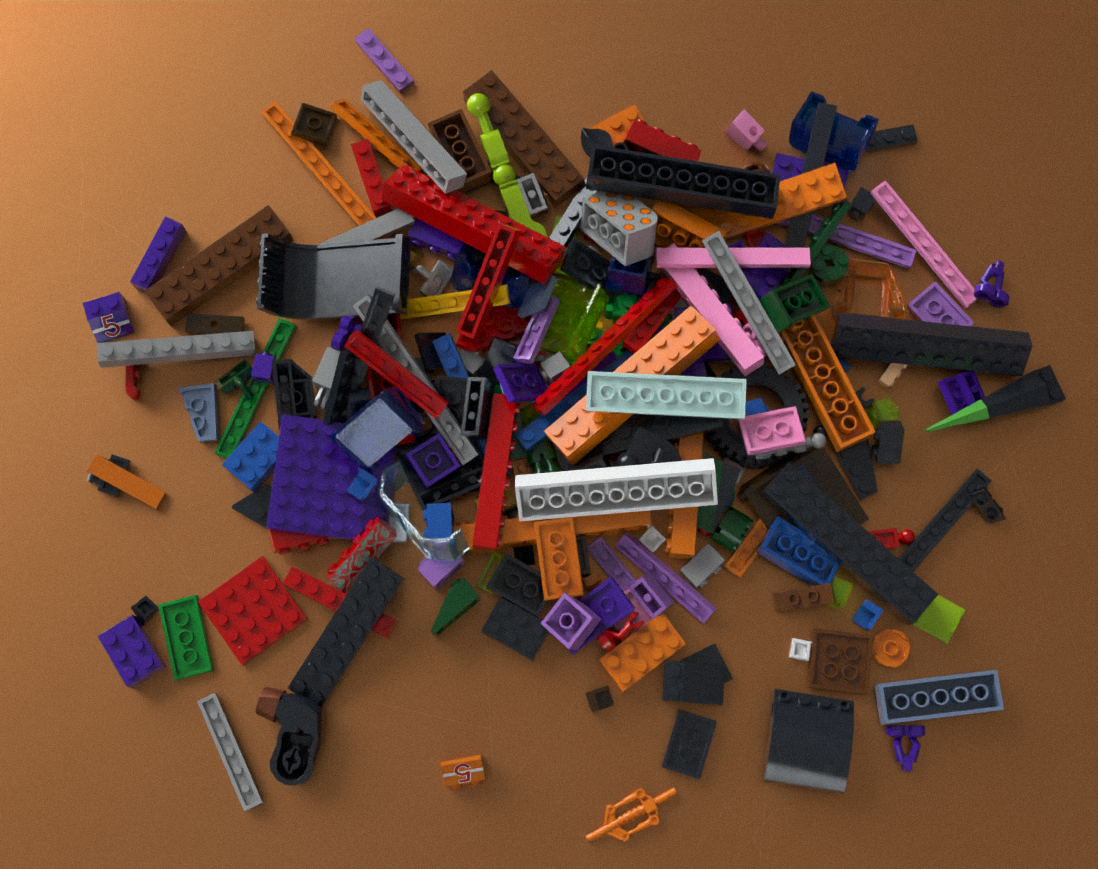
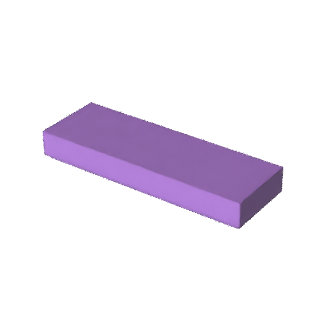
M602 536L587 546L588 552L609 578L612 576L623 592L636 582V579Z

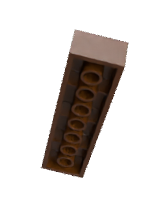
M492 70L463 91L466 103L470 96L476 93H481L488 97L491 105L488 116L493 129L499 130L506 151L527 175L535 174L545 197L555 208L580 189L584 182V177Z
M267 205L144 292L166 322L172 326L259 265L262 234L268 233L290 243L293 241V238L272 208Z

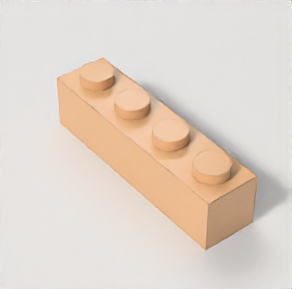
M891 363L878 383L887 389L889 386L892 387L896 382L894 379L896 377L899 378L902 373L901 369H905L907 365Z

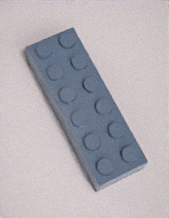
M997 670L874 685L880 725L1004 710Z

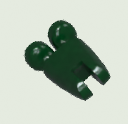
M548 437L527 452L528 467H534L533 474L545 473L542 465H546L547 473L564 471L555 464L558 457Z

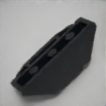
M292 359L272 361L273 387L279 431L282 414L313 419L316 416V408L314 406L312 376Z

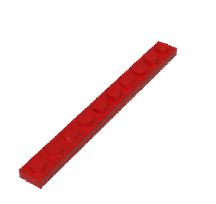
M664 277L658 280L656 285L646 292L636 304L632 305L629 311L623 317H620L609 330L605 331L603 336L593 343L570 368L566 369L561 377L553 382L542 395L536 398V401L531 405L534 411L545 416L588 374V371H591L678 287L676 282Z

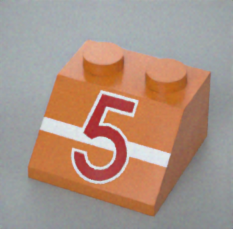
M482 755L440 762L445 787L450 786L451 790L463 788L462 784L470 783V786L482 785V780H486Z

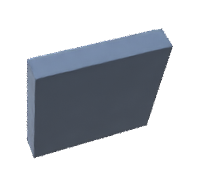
M552 275L545 284L537 282L530 285L517 315L522 319L545 309L558 279Z

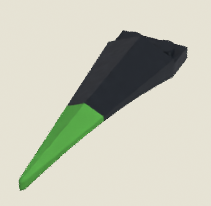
M1048 365L1024 375L927 428L925 432L1047 408L1066 400L1051 366Z

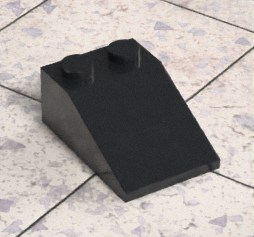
M665 661L662 701L723 705L725 665Z

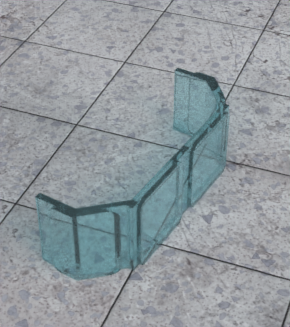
M398 461L383 470L380 490L378 492L388 514L404 532L407 531L411 540L427 558L440 561H456L469 549L462 530L458 529L446 539L423 538L393 504L395 491L408 483L401 463Z

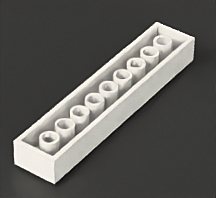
M714 458L516 475L515 477L519 521L718 505Z

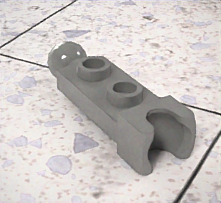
M816 433L811 438L810 436L805 437L806 444L755 454L756 460L770 458L774 453L776 456L786 455L787 451L795 450V453L805 452L809 446L822 448L826 444V438L823 434Z

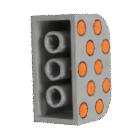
M600 191L583 197L580 229L623 265L628 266L649 258L654 253L658 218L655 212L633 196Z

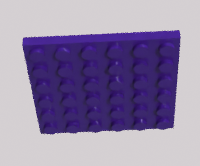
M282 414L266 529L353 541L358 534H362L366 530L365 527L372 519L375 520L377 516L387 522L395 454L393 445L377 447L375 432L356 435L353 424L334 422L327 425L323 423V420ZM361 469L378 479L363 502L347 492Z

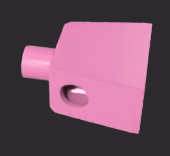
M743 110L724 132L746 150L753 145L761 152L768 144L760 137L764 129L746 110Z

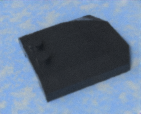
M432 428L415 434L416 442L393 445L422 512L427 510V504L448 503L480 489L484 457L475 439H473L472 443L480 454L465 465H462L459 459L455 457L460 464V468L429 488L425 487L406 458V454L437 435L432 433Z

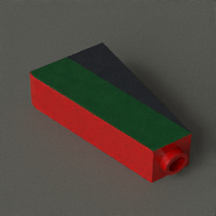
M706 453L703 459L714 458L718 505L698 506L697 528H699L698 532L709 535V533L714 534L741 468Z

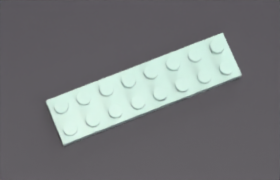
M588 371L586 411L745 419L746 379Z

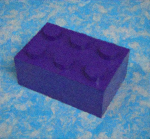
M134 615L129 616L98 636L127 687L134 688L167 667L143 625Z

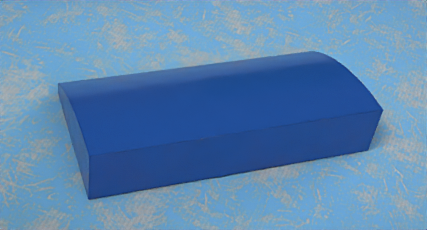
M778 516L770 526L756 552L811 586L831 583L839 567V564L800 529Z

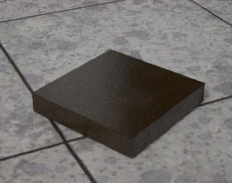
M302 103L291 135L326 147L337 119V114Z

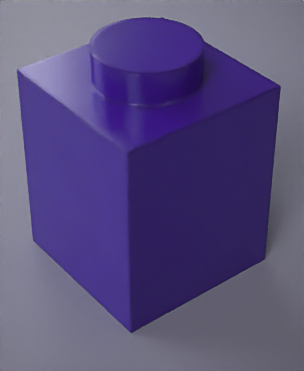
M266 352L255 354L251 373L254 381L273 383L272 361L276 359L272 354Z

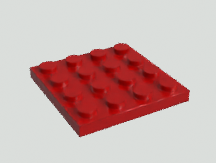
M263 556L198 601L242 666L307 620L302 610Z

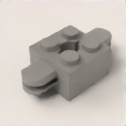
M328 346L312 380L319 391L315 398L314 406L319 407L321 405L323 410H326L340 351Z

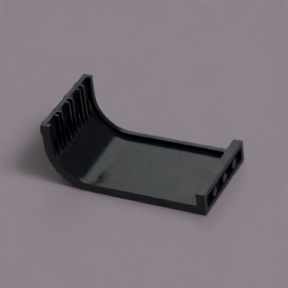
M268 233L262 234L259 278L257 281V309L274 316L299 320L338 319L344 315L360 317L353 305L367 295L372 297L375 288L378 286L395 294L388 315L408 314L411 239L404 234H396L395 238L321 245L290 243Z

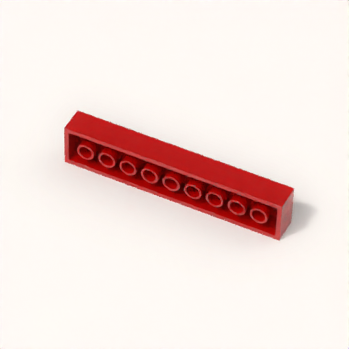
M403 164L384 182L383 201L485 254L488 251L498 223H504L521 230V235L508 266L543 284L547 282L562 264L566 250L565 246L455 190L445 194L429 176L410 166Z

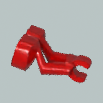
M639 613L631 614L621 630L610 627L597 636V640L601 646L609 652L622 643L621 640L628 637L634 628L642 626L645 623L644 620L636 623L634 617L639 615Z

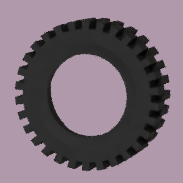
M764 362L762 366L747 376H744L736 366L731 367L729 372L725 371L721 374L720 378L746 379V387L762 386L770 389L780 398L784 408L796 406L803 432L806 431L809 413H807L809 406L808 403L804 402L806 395L805 393H800L802 387L799 383L797 385L793 383L795 378L792 375L789 378L785 376L787 371L778 375L773 365L769 368L767 363ZM722 418L724 428L704 432L707 433L706 439L708 443L712 442V449L714 451L718 450L720 452L719 456L722 459L727 457L743 467L747 465L748 469H754L755 466H759V469H764L766 465L771 467L793 452L787 451V454L782 456H776L774 453L770 458L756 460L755 454L748 456L743 437L732 428L728 418Z

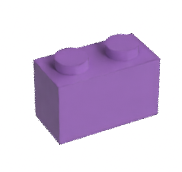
M650 572L628 588L652 619L674 603Z

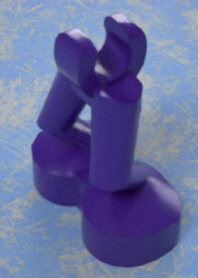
M998 260L996 264L992 263L980 279L982 284L976 285L974 296L977 299L987 300L990 305L999 308L1009 305L1010 296L1002 290L1005 274L1003 271L1004 262ZM992 276L995 277V287L988 283Z
M344 315L340 321L338 331L332 338L331 348L342 351L345 348L344 345L349 340V336L356 330L360 331L362 325L358 324L355 326V318Z
M886 725V735L895 738L893 746L896 761L901 762V769L903 771H912V762H917L921 747L916 738L925 735V726ZM907 736L913 744L909 755L904 754L901 746L902 737Z

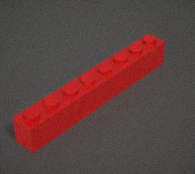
M493 393L472 544L474 550L497 552V548L502 546L503 535H499L500 527L504 528L505 516L502 515L503 508H507L508 497L505 496V489L510 487V478L507 477L508 470H512L513 464L510 452H514L515 440H512L513 433H517L518 427L515 415L520 412V403H509L503 394Z

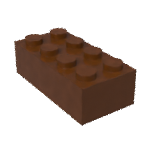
M462 109L428 123L429 132L467 173L463 188L457 191L464 193L493 180L492 171Z

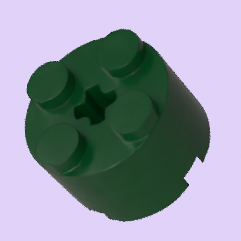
M825 244L812 261L810 268H808L809 275L813 274L814 278L821 283L823 288L838 285L848 270L849 258L839 247Z
M730 506L725 513L726 515L718 524L711 540L729 551L735 552L754 520Z

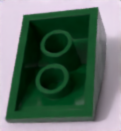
M813 274L772 289L760 299L777 333L790 329L831 307Z
M458 578L450 585L451 589L448 591L431 629V633L435 638L481 601L480 596L465 578L462 580Z

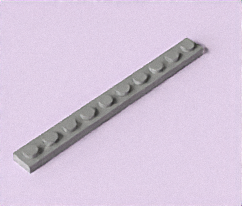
M371 295L365 296L353 305L363 322L372 299ZM386 319L378 342L381 348L438 393ZM448 407L443 410L437 419L426 412L462 465H465L480 454L469 438L460 435L461 425Z

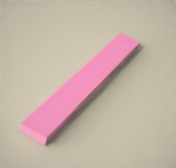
M885 180L873 189L870 194L964 309L977 300L974 296L975 288Z
M706 248L656 249L657 268H717ZM729 248L740 268H810L811 265L810 248Z

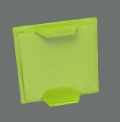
M938 595L913 625L948 644L966 610Z

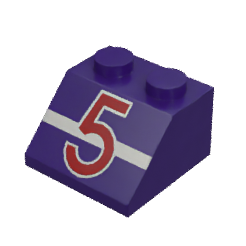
M120 292L83 303L87 321L97 343H103L135 333L126 300Z

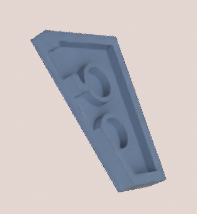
M211 383L178 388L183 397L184 406L191 418L190 421L197 440L201 443L218 441L217 385Z

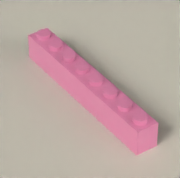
M672 244L668 248H677V246ZM660 268L668 279L676 282L678 286L676 289L687 304L692 306L716 329L720 339L718 343L744 376H747L764 364L765 354L763 350L753 344L751 335L742 330L740 321L730 315L731 312L728 306L719 301L717 292L708 287L706 278L696 272L697 268Z

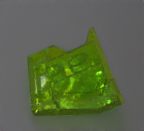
M558 279L551 296L557 297L560 303L539 349L554 355L561 352L565 359L577 360L583 355L609 297L601 285H597L595 290L585 289L573 281Z

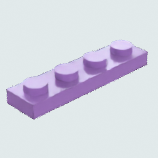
M369 28L354 38L356 44L399 93L414 83V79Z
M551 296L545 309L533 313L513 357L516 363L533 364L560 303L557 297Z

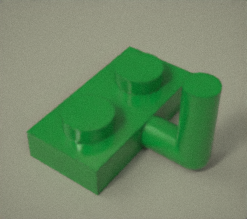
M637 294L618 296L619 311H613V306L609 304L606 306L605 318L619 319L623 317L630 307L637 303Z

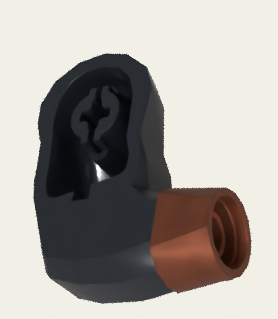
M265 687L259 696L256 714L274 723L277 722L281 726L277 736V744L270 759V771L276 780L284 785L296 786L305 783L312 774L323 744L325 710L315 701L301 695L287 693L281 689Z

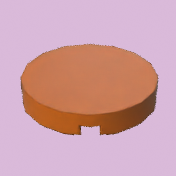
M895 628L884 629L873 637L872 656L879 665L886 668H895L904 664L909 658L911 647L907 636L902 631Z

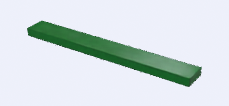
M279 318L263 352L272 354L276 360H281L297 325ZM252 376L250 377L247 386L254 394V398L248 400L242 394L214 452L215 455L227 459L242 443L270 383L254 381Z

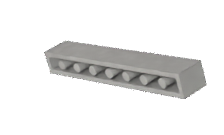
M382 80L363 85L360 100L445 194L463 188L467 175L465 170L460 167L411 111L395 96L390 88Z
M253 331L97 343V357L100 368L255 355Z

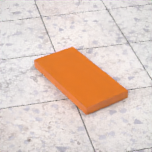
M573 517L535 521L534 527L544 601L560 599L564 592L572 597L583 596Z

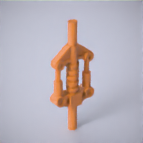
M639 788L634 793L623 798V801L615 805H608L605 811L603 827L586 835L587 840L591 843L608 833L622 841H628L634 833L641 832L652 825H657L659 823L657 806L678 795L676 790L672 788L653 799L643 789ZM637 799L640 800L641 806L638 805L637 808H632V811L629 810L627 811L628 813H623V816L619 815L617 819L615 818L616 809L625 804L628 805ZM645 812L647 813L649 819L638 824V827L628 832L621 829L620 826H625V823L628 824L631 820L634 821L636 817L639 818L640 815L643 816Z

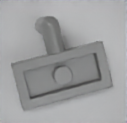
M441 260L437 261L431 272L421 265L411 268L413 274L420 273L426 277L425 282L419 289V292L426 297L440 295L455 272L454 269Z

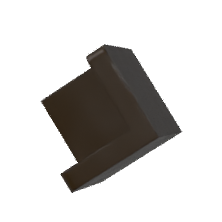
M608 685L586 693L592 713L614 705Z

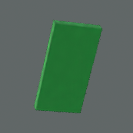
M198 595L158 604L174 681L214 671L201 608L198 603Z

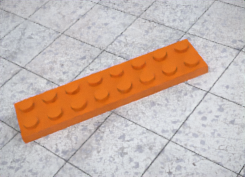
M833 163L780 181L777 208L773 219L701 208L692 211V213L726 231L725 241L743 235L746 232L758 230L847 199L836 164Z

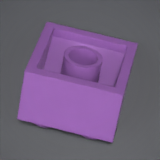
M455 556L426 557L420 562L418 571L437 591L465 563L461 557Z
M564 592L541 624L568 649L578 650L601 621V618L589 607Z

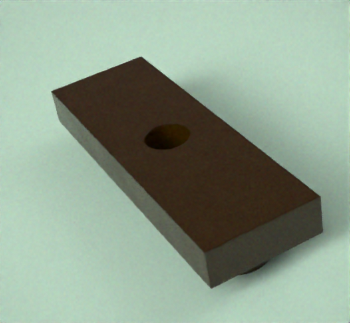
M187 314L185 332L187 334L205 335L243 332L245 318L241 316Z

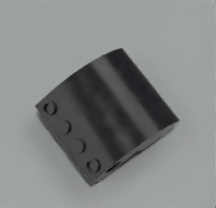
M775 689L770 705L769 737L765 746L763 782L844 794L853 744L854 701Z

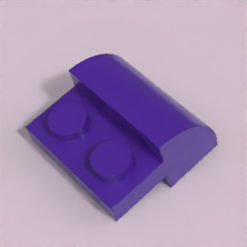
M973 371L963 372L938 382L951 415L985 397L978 378Z

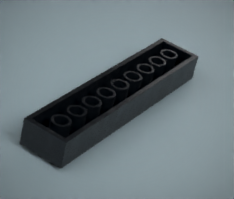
M592 145L586 189L773 219L777 208L781 175Z
M839 312L831 341V347L839 358L1021 377L1033 347L1029 332Z
M790 462L780 470L760 493L905 624H914L939 595Z

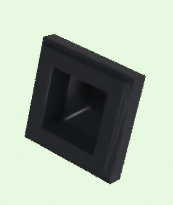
M533 545L514 547L516 559L527 565H535Z

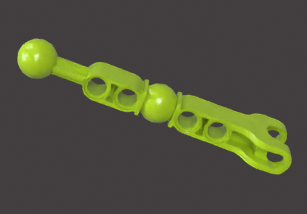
M481 93L473 94L467 101V109L470 114L478 118L483 132L480 135V139L493 171V180L499 185L500 194L509 218L547 237L544 226L531 219L517 183L516 171L510 165L499 130H494L488 116L491 106L488 97Z

